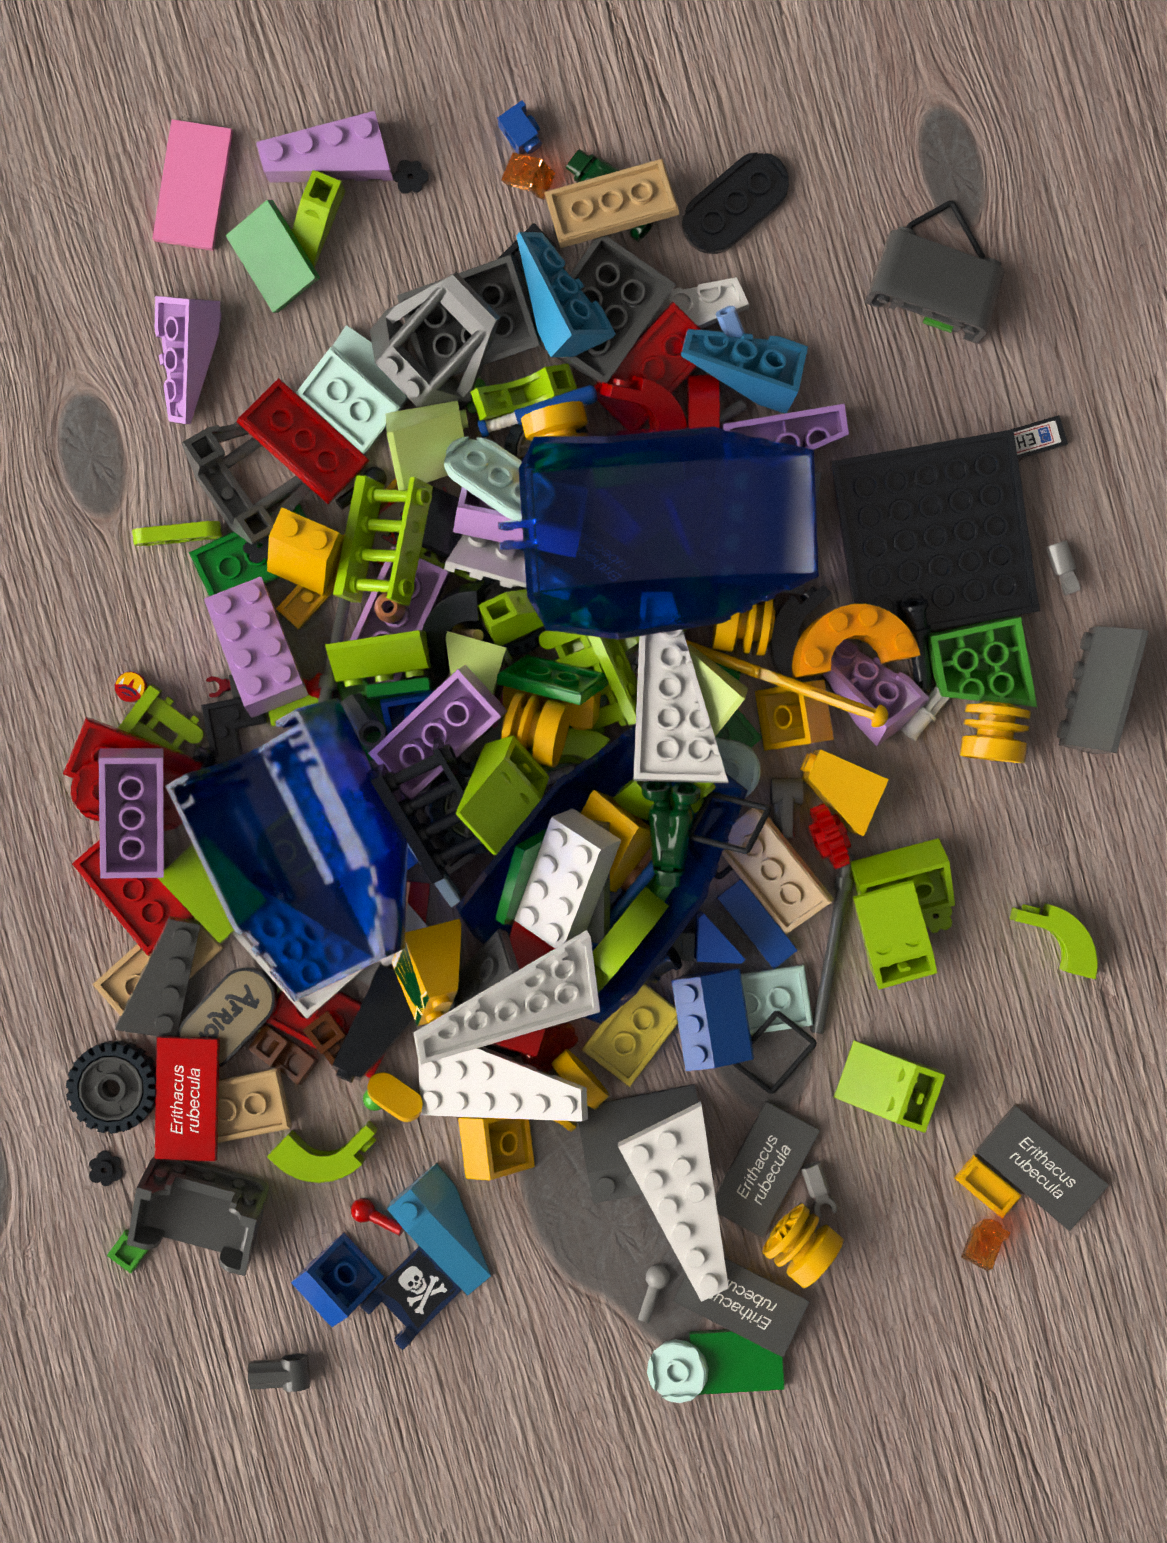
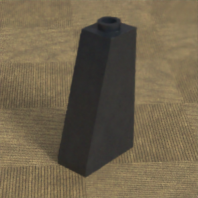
M380 965L332 1065V1069L337 1071L336 1076L350 1083L354 1079L361 1081L415 1020L395 971L383 965Z

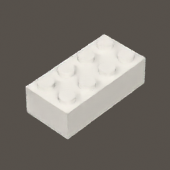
M574 809L551 817L514 920L554 948L586 931L621 840Z

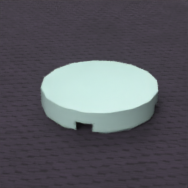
M675 1339L664 1342L654 1350L648 1361L647 1375L650 1385L655 1391L657 1390L659 1394L663 1395L662 1398L670 1402L683 1403L691 1401L701 1393L708 1380V1366L704 1355L696 1346L688 1341Z

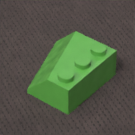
M1011 616L933 632L927 636L931 671L942 697L1038 707L1021 617Z

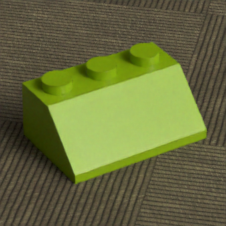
M417 630L325 644L335 681H344L345 687L363 684V678L375 676V682L394 680L393 674L405 672L406 678L424 675V669L431 668L426 631Z
M939 838L850 861L857 895L913 880L922 914L955 906L950 862Z

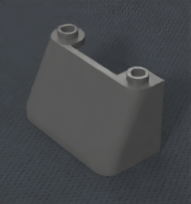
M898 227V230L890 231L864 303L878 308L880 302L885 304L891 302L889 308L893 310L896 307L903 308L953 326L952 331L955 332L962 328L965 332L963 339L978 344L989 328L1005 270L1001 267V262L996 259L986 257L983 260L916 236L915 231L912 229Z
M154 1156L136 1187L127 1245L149 1250L157 1247L163 1237L221 1252L219 1258L220 1266L229 1273L245 1276L256 1242L269 1187L263 1180L196 1161L155 1159Z

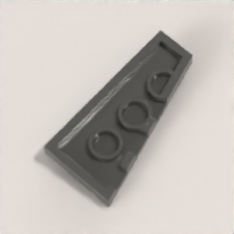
M169 916L152 950V954L141 972L139 981L115 1025V1030L157 1037L177 1036L200 929L199 921Z

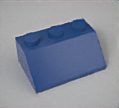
M740 968L687 974L671 980L686 1071L719 1068L754 1059Z

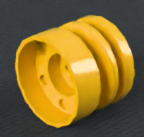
M571 401L547 406L532 411L521 418L526 440L541 441V443L529 449L530 456L540 457L532 462L533 468L537 472L569 469L596 456L594 445H585L592 441L591 433H576V430L588 424L583 402Z
M720 587L718 595L720 606L715 613L712 649L732 652L736 640L742 639L744 654L750 653L752 641H756V655L764 656L774 628L775 610L773 606V593L764 592L761 605H757L758 591H752L748 603H742L741 590Z
M516 692L504 716L501 739L514 735L528 752L532 748V757L538 764L555 768L559 763L566 743L571 715L570 705L548 700L542 711L539 712L538 697L531 696L527 700L526 694Z
M984 701L977 704H966L965 712L977 714L978 720L964 719L963 724L976 728L977 733L976 735L962 736L960 756L1001 762L1025 763L1027 743L1014 739V733L1029 731V726L1015 724L1016 719H1030L1031 711L1021 709L1013 704Z
M568 1049L551 1063L558 1077L587 1088V1106L595 1110L610 1096L598 1078ZM553 1120L570 1132L578 1126L576 1121Z
M803 1203L793 1208L775 1225L763 1246L762 1253L769 1259L774 1258V1263L778 1267L790 1261L786 1273L802 1288H806L814 1283L832 1264L843 1245L844 1239L827 1224L815 1231L819 1217L814 1213L809 1215L810 1210Z

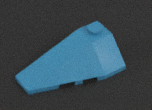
M519 232L516 237L537 331L550 357H574L613 338L616 334L604 310L597 301L591 303L581 289L584 285L579 278L574 280L563 268L565 261L544 234L539 232Z
M688 329L681 356L756 404L785 414L799 392L808 346L780 336L756 339L753 338V334H742L740 338L730 337L724 332Z
M436 1163L390 1201L387 1210L408 1235L468 1296L491 1277V1273L472 1230L458 1189Z

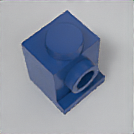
M523 100L497 117L499 129L519 157L525 152L527 154L535 152L542 145L538 134L540 127L531 114L526 116V104Z

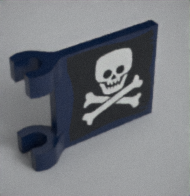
M419 1246L360 1303V1307L369 1315L383 1302L406 1326L394 1337V1342L403 1350L462 1289Z

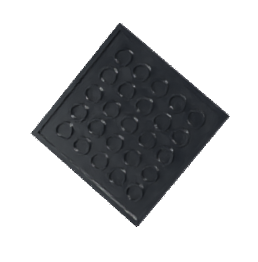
M1014 429L830 461L852 604H869L881 607L896 615L906 625L905 611L901 610V603L911 599H926L929 605L926 608L927 624L931 625V630L1040 611Z

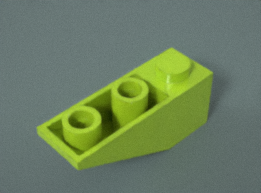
M312 170L300 200L292 232L315 268L346 191L340 180Z
M528 589L504 592L478 605L489 635L494 644L499 646L580 609L572 593L568 601L565 602L529 592Z

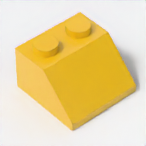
M824 680L804 682L826 690ZM782 687L755 691L764 751L834 740L828 704Z
M458 1118L466 1179L494 1180L535 1167L529 1119Z

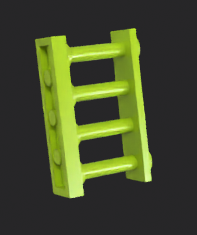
M356 475L333 595L350 602L361 603L363 591L386 592L387 599L403 606H410L429 505L432 500L433 486L416 477H410L408 490L384 489V484L368 476ZM381 502H405L402 520L378 519ZM375 531L399 532L396 550L372 549ZM369 561L393 562L390 580L366 579Z

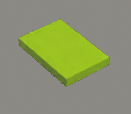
M203 835L164 870V878H158L220 944L266 902Z

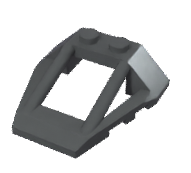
M455 272L384 311L370 330L374 361L417 407L458 400L459 410H463L473 399L471 391L475 389L477 378L481 376L484 367L482 364L486 352L491 347L500 317ZM441 303L472 336L442 369L432 377L402 344L437 305ZM421 304L404 325L399 321V319ZM473 353L459 384L452 375Z
M237 421L232 425L207 427L183 441V449L196 480L230 529L253 545L270 534L281 507L293 512L311 489L295 476L253 505L229 468L262 445L253 437L225 456V451L219 443L249 433ZM293 493L275 512H273L271 515L267 513L266 510H268L269 508L277 504L279 501Z

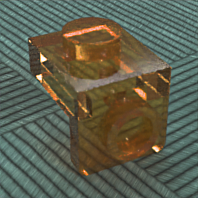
M513 152L501 181L507 186L531 191L537 198L545 199L544 192L548 191L551 187L555 171L540 158Z
M983 1219L972 1226L961 1258L986 1271L992 1270L1001 1244L1009 1239L1010 1232L1003 1229L1001 1223L992 1219Z

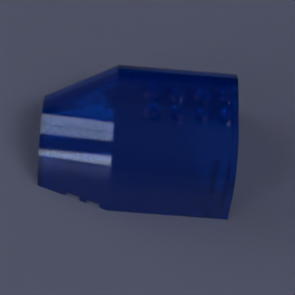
M330 699L297 708L275 721L276 726H282L283 729L294 726L286 732L239 757L186 773L166 785L168 793L232 928L238 935L245 934L254 944L251 951L256 957L264 956L273 967L270 971L271 975L294 1002L405 949L408 843L370 782L373 771L372 765L340 699Z

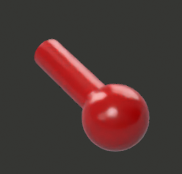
M357 1199L351 1206V1215L357 1222L365 1223L371 1221L398 1236L404 1231L397 1220L375 1210L374 1204L369 1199Z

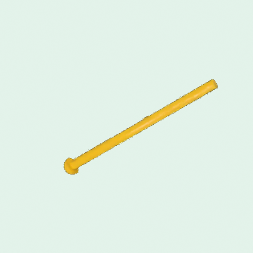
M686 640L687 646L691 644L718 664L850 713L868 717L872 720V727H881L888 720V711L882 704H879L877 709Z

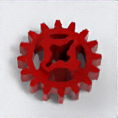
M825 803L809 809L813 821L808 828L816 850L819 851L822 859L828 857L834 869L850 864L847 849L851 847L847 830L838 815L834 814L831 816L829 808L826 807Z

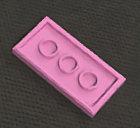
M171 119L152 237L155 242L214 251L233 136L232 129Z

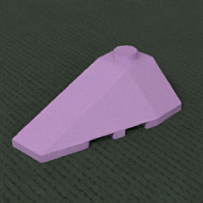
M155 296L154 327L156 337H161L163 353L159 355L160 365L165 366L167 380L164 382L163 387L168 420L170 422L191 424L219 335L221 322L220 301Z
M847 639L843 640L835 648L831 658V671L823 674L835 694L877 709L879 704L886 707L889 716L887 722L881 727H872V720L870 718L848 712L855 724L876 746L898 732L929 700V697L909 676L900 671L898 674L883 666L877 657L871 659L858 651L857 645Z

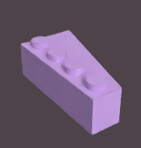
M375 111L256 142L262 167L269 182H308L312 170L337 180L355 179V181H368V179H382L383 181H394Z
M845 404L720 425L727 474L730 460L777 466L849 435Z

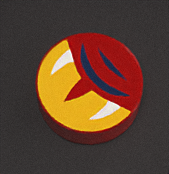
M125 672L115 682L117 696L126 702H138L147 690L146 680L135 672Z

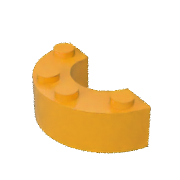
M850 604L822 615L806 628L794 650L792 676L793 679L831 671V658L835 648L845 639H859L869 644L877 652L881 664L911 659L920 656V651L912 632L896 615L874 605Z

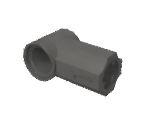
M360 692L348 696L338 706L367 752H370L388 735L384 726L380 723ZM380 732L381 737L377 742H367V737L370 733Z
M771 778L770 801L771 805H773V823L784 837H800V805L803 803L802 778Z
M296 1353L285 1355L281 1359L250 1361L248 1364V1384L250 1390L283 1388L284 1391L296 1392L308 1389L310 1387L308 1355Z

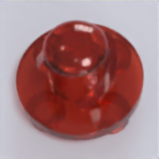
M568 1021L545 1028L537 1056L533 1057L521 1053V1059L524 1064L536 1067V1069L542 1068L545 1072L553 1069L551 1063L566 1049H571L578 1042L574 1026Z

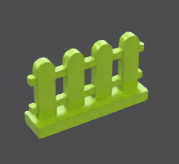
M601 600L590 604L581 611L578 610L570 614V621L556 626L554 621L544 625L546 631L540 634L539 643L544 649H556L559 656L555 660L556 662L584 669L593 666L595 671L605 673L608 679V686L601 690V695L606 694L610 704L600 707L597 722L592 729L587 730L602 734L605 732L604 726L618 721L620 726L635 724L638 681ZM580 638L584 648L569 654L565 643Z
M152 683L119 725L118 729L184 754L179 749L184 740L196 744L203 739L204 732L197 725L200 719L195 715L189 719L171 706L174 700L169 696L165 701L158 697L162 690ZM146 711L153 716L147 725L140 721ZM159 721L178 734L173 743H170L153 730Z

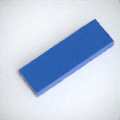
M739 879L717 897L773 969L798 951L742 879Z

